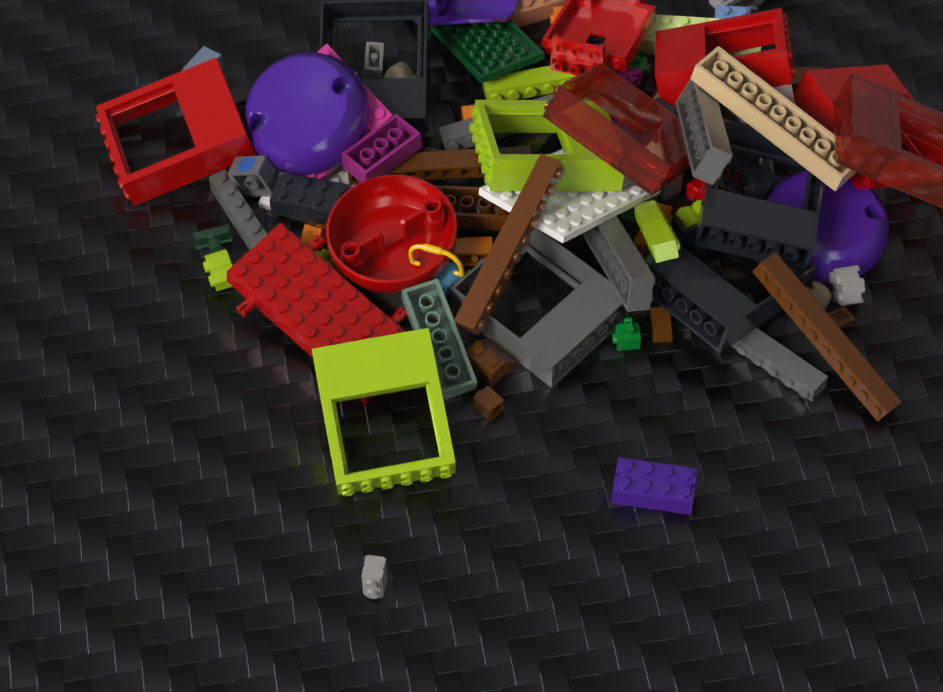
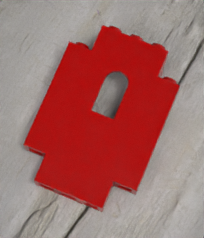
M567 0L542 39L544 54L551 55V70L597 81L603 79L609 68L626 72L656 21V6L647 5V0ZM591 35L606 38L601 46L587 43Z

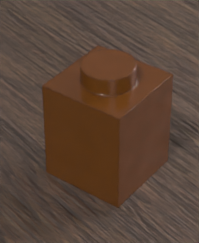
M487 386L483 390L477 391L474 395V408L487 420L491 421L504 411V399Z

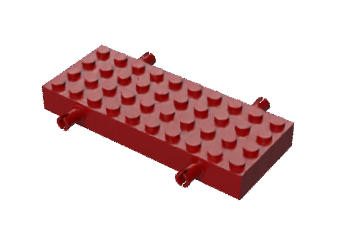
M280 223L227 270V282L246 298L236 308L237 311L245 317L254 307L258 308L312 357V349L405 332L398 325L408 317L407 311L404 310L402 312L404 308L399 307L392 316L388 317L315 253L325 244L322 237L319 239L320 235L318 234L309 243L304 244ZM374 396L359 399L367 404Z

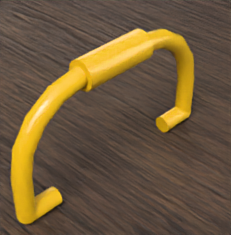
M425 243L424 245H413L409 249V259L413 265L421 266L422 262L414 259L413 251L423 249L426 252L448 256L459 268V271L454 270L453 274L460 277L465 276L461 261L449 251L443 250L442 247Z

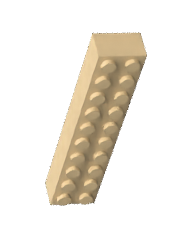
M719 46L695 65L691 76L693 82L835 192L858 171L864 159L863 156Z

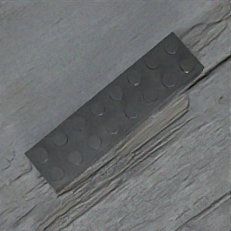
M690 79L675 103L692 175L713 185L716 179L718 180L721 177L724 167L731 162L733 155L718 100Z
M618 215L582 233L627 312L650 310V304L653 301L652 289L656 282L655 275L651 273L648 264L643 260L642 254L638 252L630 235L625 231L624 225L620 223Z

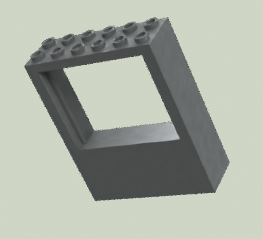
M536 228L530 235L528 245L524 246L521 257L527 252L574 287L575 290L521 338L517 337L490 315L486 320V327L480 333L496 342L516 358L520 364L552 388L615 330V325L622 324L624 318H628V312L609 280L543 231ZM482 258L472 270H468L463 278L452 284L450 288L451 308L456 314L460 310L486 258Z

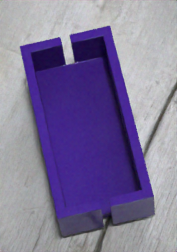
M618 457L612 492V504L691 515L697 468Z

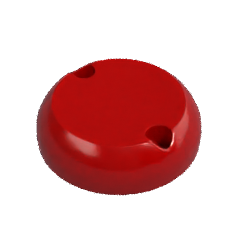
M408 175L378 176L352 187L336 202L328 217L326 226L328 249L340 272L357 285L382 293H399L403 289L434 279L445 268L451 258L443 254L438 255L423 251V249H416L413 251L414 259L422 262L421 266L410 263L409 249L413 245H424L426 243L442 247L443 250L453 254L458 235L455 211L448 198L429 182Z

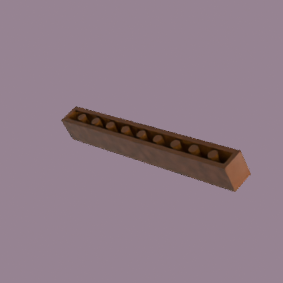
M530 146L498 148L500 154H531ZM475 149L416 152L386 174L408 175L425 181L481 178L485 176V174H482V164L478 161V153L475 152ZM348 172L349 185L361 183Z
M544 154L539 155L454 319L458 327L476 335H479L486 327V320L489 314L493 313L498 297L503 294L504 285L511 278L515 264L520 261L524 246L528 245L532 231L538 226L539 217L545 212L550 196L554 195L558 181L564 176L565 168L561 161Z
M777 253L765 259L752 271L877 421L901 403L899 398Z

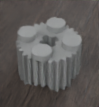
M858 265L836 268L833 272H829L830 283H833L834 291H831V297L833 302H838L840 306L863 303L864 299L861 295L865 292V284L863 278L859 277L858 271L860 269Z

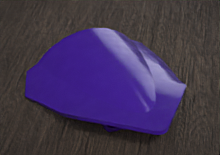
M428 0L431 11V27L449 24L506 22L514 14L519 0Z

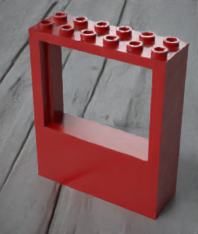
M782 8L655 31V78L660 99L669 105H676L675 102L691 79L695 65L718 46L726 52L775 44L776 49L732 57L771 87L792 84V77H795L787 15L783 14Z
M216 57L96 106L98 114H95L98 123L102 124L100 130L103 137H106V140H104L108 150H111L108 154L112 163H115L113 169L117 177L120 176L118 179L119 186L124 191L126 199H131L134 206L226 169L232 165L235 157L256 156L227 80ZM179 101L195 148L131 173L116 126Z
M888 65L817 69L805 72L793 92L794 101L801 110L864 157L858 171L849 178L857 190L938 182L943 178V137ZM891 126L914 158L876 162L852 129Z

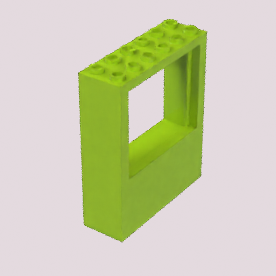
M475 100V107L471 109L473 123L469 125V132L472 134V142L475 143L478 161L482 164L481 171L482 174H485V184H488L490 191H521L540 155L500 154L493 133H557L564 154H544L561 161L565 168L564 176L556 185V191H622L627 158L604 101Z
M429 328L312 349L338 495L351 496L354 492L358 491L368 493L372 492L374 488L382 487V489H389L396 484L406 486L417 480L428 482L433 480L434 477L449 478L452 474H455L456 462ZM426 386L440 457L348 473L336 403Z

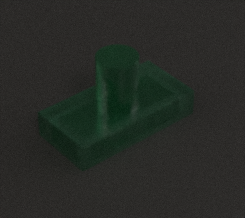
M229 224L193 233L196 250L210 247L211 253L222 250L220 244L232 241Z

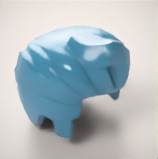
M454 261L449 262L434 278L439 279L443 293L451 295L450 288L452 284L463 278L453 274L454 270L459 271Z

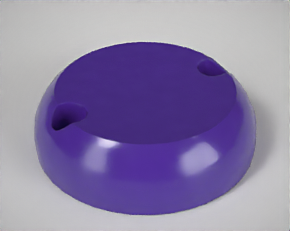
M298 53L275 62L256 80L245 107V128L248 138L258 155L266 156L275 169L284 173L301 176L314 175L328 171L342 163L341 153L364 137L369 121L370 106L367 91L362 81L343 61L324 53Z
M808 170L795 173L780 182L769 193L765 201L802 209ZM848 179L835 192L824 183L815 248L809 261L816 266L811 281L830 283L829 272H833L836 268L855 265L859 266L860 271H858V274L861 276L872 269L880 260L888 241L889 219L885 206L873 189L857 190L852 181Z

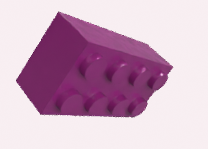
M395 114L341 153L343 168L359 182L384 176L422 148L421 133L398 114Z

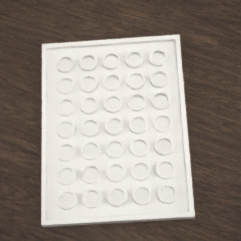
M560 149L552 154H564V151ZM625 169L622 191H555L554 195L550 196L547 202L545 212L539 217L537 229L564 243L659 194L660 187L652 181L639 176V174ZM488 184L479 188L480 196L508 212L511 211L521 192L490 191Z

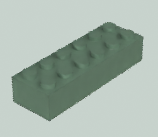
M439 279L403 289L401 299L413 331L429 328L443 400L476 390L477 380Z

